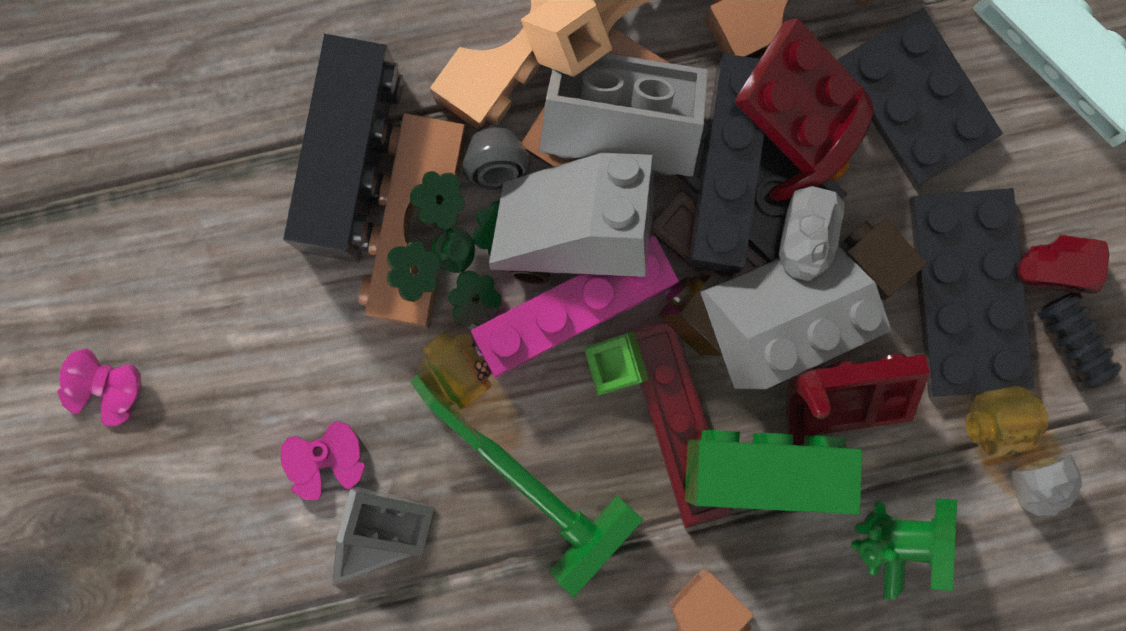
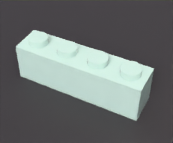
M980 0L972 8L1112 147L1126 141V41L1116 32L1106 30L1093 17L1091 7L1084 0Z

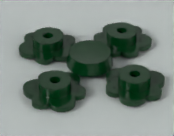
M429 171L423 175V184H418L411 190L410 200L412 205L419 209L418 217L422 224L431 225L434 223L439 229L446 230L436 235L432 242L431 251H425L424 245L419 241H411L406 247L396 246L392 248L387 257L388 265L392 269L387 274V282L391 287L398 288L402 299L414 302L421 298L423 292H432L436 288L437 281L434 275L439 271V268L451 273H460L456 281L457 288H453L448 295L450 304L455 306L453 318L460 326L467 327L474 324L478 327L490 321V314H495L499 311L502 300L500 294L493 289L494 281L491 276H479L474 271L465 270L474 260L475 245L480 249H488L489 256L491 255L500 200L493 202L489 209L478 211L476 220L479 226L475 228L472 239L466 230L453 227L457 220L456 212L462 211L465 206L464 197L458 194L460 191L458 177L453 173L439 175L435 171Z

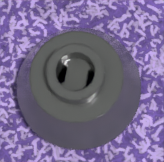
M487 125L480 128L469 139L462 163V173L466 179L479 188L489 190L502 189L505 181L525 176L530 168L531 159L513 131L500 125Z

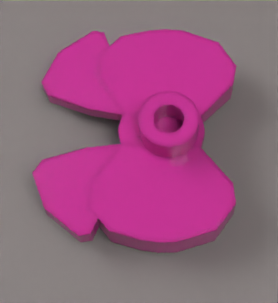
M82 348L70 353L63 362L59 378L61 388L58 389L57 394L62 406L72 414L80 413L90 400L92 394L102 396L101 422L105 426H118L132 417L133 412L129 409L133 407L141 393V373L132 364H125L117 368H113L110 365L103 366L99 363L93 351L88 348Z
M340 421L330 424L322 439H315L309 442L298 436L288 437L281 446L280 460L283 470L289 480L295 483L291 486V491L304 500H319L322 496L320 468L330 466L341 485L346 489H351L361 481L366 467L364 462H359L361 459V445L358 435L349 424Z

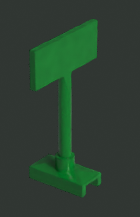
M418 375L410 382L431 411L478 451L489 465L560 527V535L571 546L551 567L549 572L557 583L572 597L579 593L644 520L618 495L613 498L593 522L581 511L573 512L499 444L470 426L453 406Z

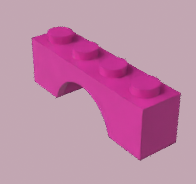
M656 236L650 238L646 277L579 274L470 331L493 376L497 379L542 356L580 333L670 290L674 285L678 284L679 280Z

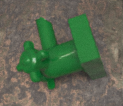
M936 498L935 518H932L931 521L891 518L886 513L885 504L877 501L874 504V511L866 516L864 522L855 525L854 528L857 533L869 535L864 540L856 539L851 543L852 549L858 551L861 559L868 565L869 574L872 576L878 575L881 570V564L884 563V599L893 601L904 591L906 561L929 563V567H932L931 589L953 591L957 500Z

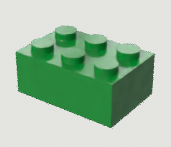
M701 430V440H688L685 502L695 506L860 515L862 449L846 448L847 437L804 436V446L793 445V434L753 433L752 443L739 442V431Z

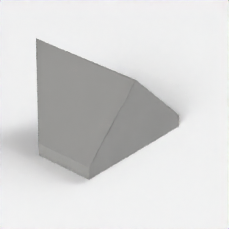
M363 487L350 489L336 539L332 585L412 555L422 557L435 507Z

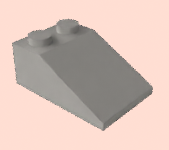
M598 153L505 181L502 187L489 260L490 270L646 277L655 197L653 155Z

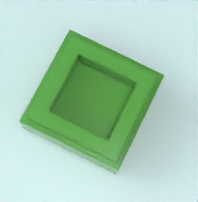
M635 332L626 333L584 347L598 396L649 381Z

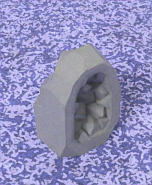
M813 186L794 191L787 208L779 250V257L784 270L792 277L812 281L821 276L834 260L845 206L836 192Z
M1060 454L1027 463L1013 470L1011 477L1019 504L1025 510L1037 516H1055L1058 512L1070 508L1082 486L1081 475L1072 455Z

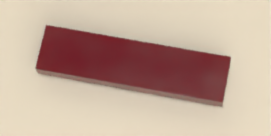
M665 321L630 331L636 334L649 381L642 382L640 385L684 528L734 514L733 508L695 506L685 502L688 440H701V430H708L680 336Z

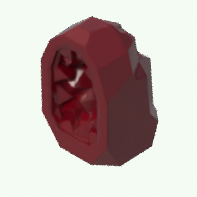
M1059 235L1048 245L1032 246L1022 260L1018 261L1017 275L1021 282L1034 287L1074 293H1098L1101 291L1107 278L1110 256L1108 243L1097 239Z

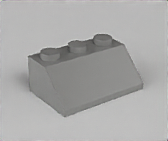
M609 53L575 77L552 69L545 102L539 152L555 154L564 159H582L598 153L653 155L654 171L663 175L678 174L693 177L704 126L708 69Z
M839 246L830 267L821 276L812 281L792 277L784 270L780 258H777L700 292L734 389H768L892 331L876 283Z

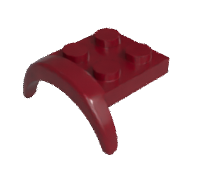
M798 18L784 21L734 101L801 170L792 178L771 188L769 197L776 202L792 198L795 190L812 186L818 187L833 177L848 162L861 144L873 116V101L869 94Z
M892 354L883 357L879 361L860 364L842 361L832 364L828 368L806 370L791 377L786 392V419L788 434H793V445L804 446V436L912 422L930 375L925 354L909 357L904 354Z

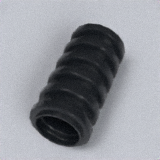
M1071 292L1043 306L1038 316L1042 320L1047 319L1049 325H1047L1046 330L1048 333H1055L1057 337L1054 340L1055 346L1063 347L1065 351L1061 355L1063 360L1071 361L1072 366L1069 369L1071 374L1079 375L1080 380L1077 382L1079 388L1088 390L1115 378L1121 371L1122 366L1119 362L1112 361L1113 350L1104 347L1105 336L1096 333L1095 330L1099 326L1097 322L1088 319L1087 316L1091 312L1089 308L1080 305L1079 302L1083 298L1081 294Z

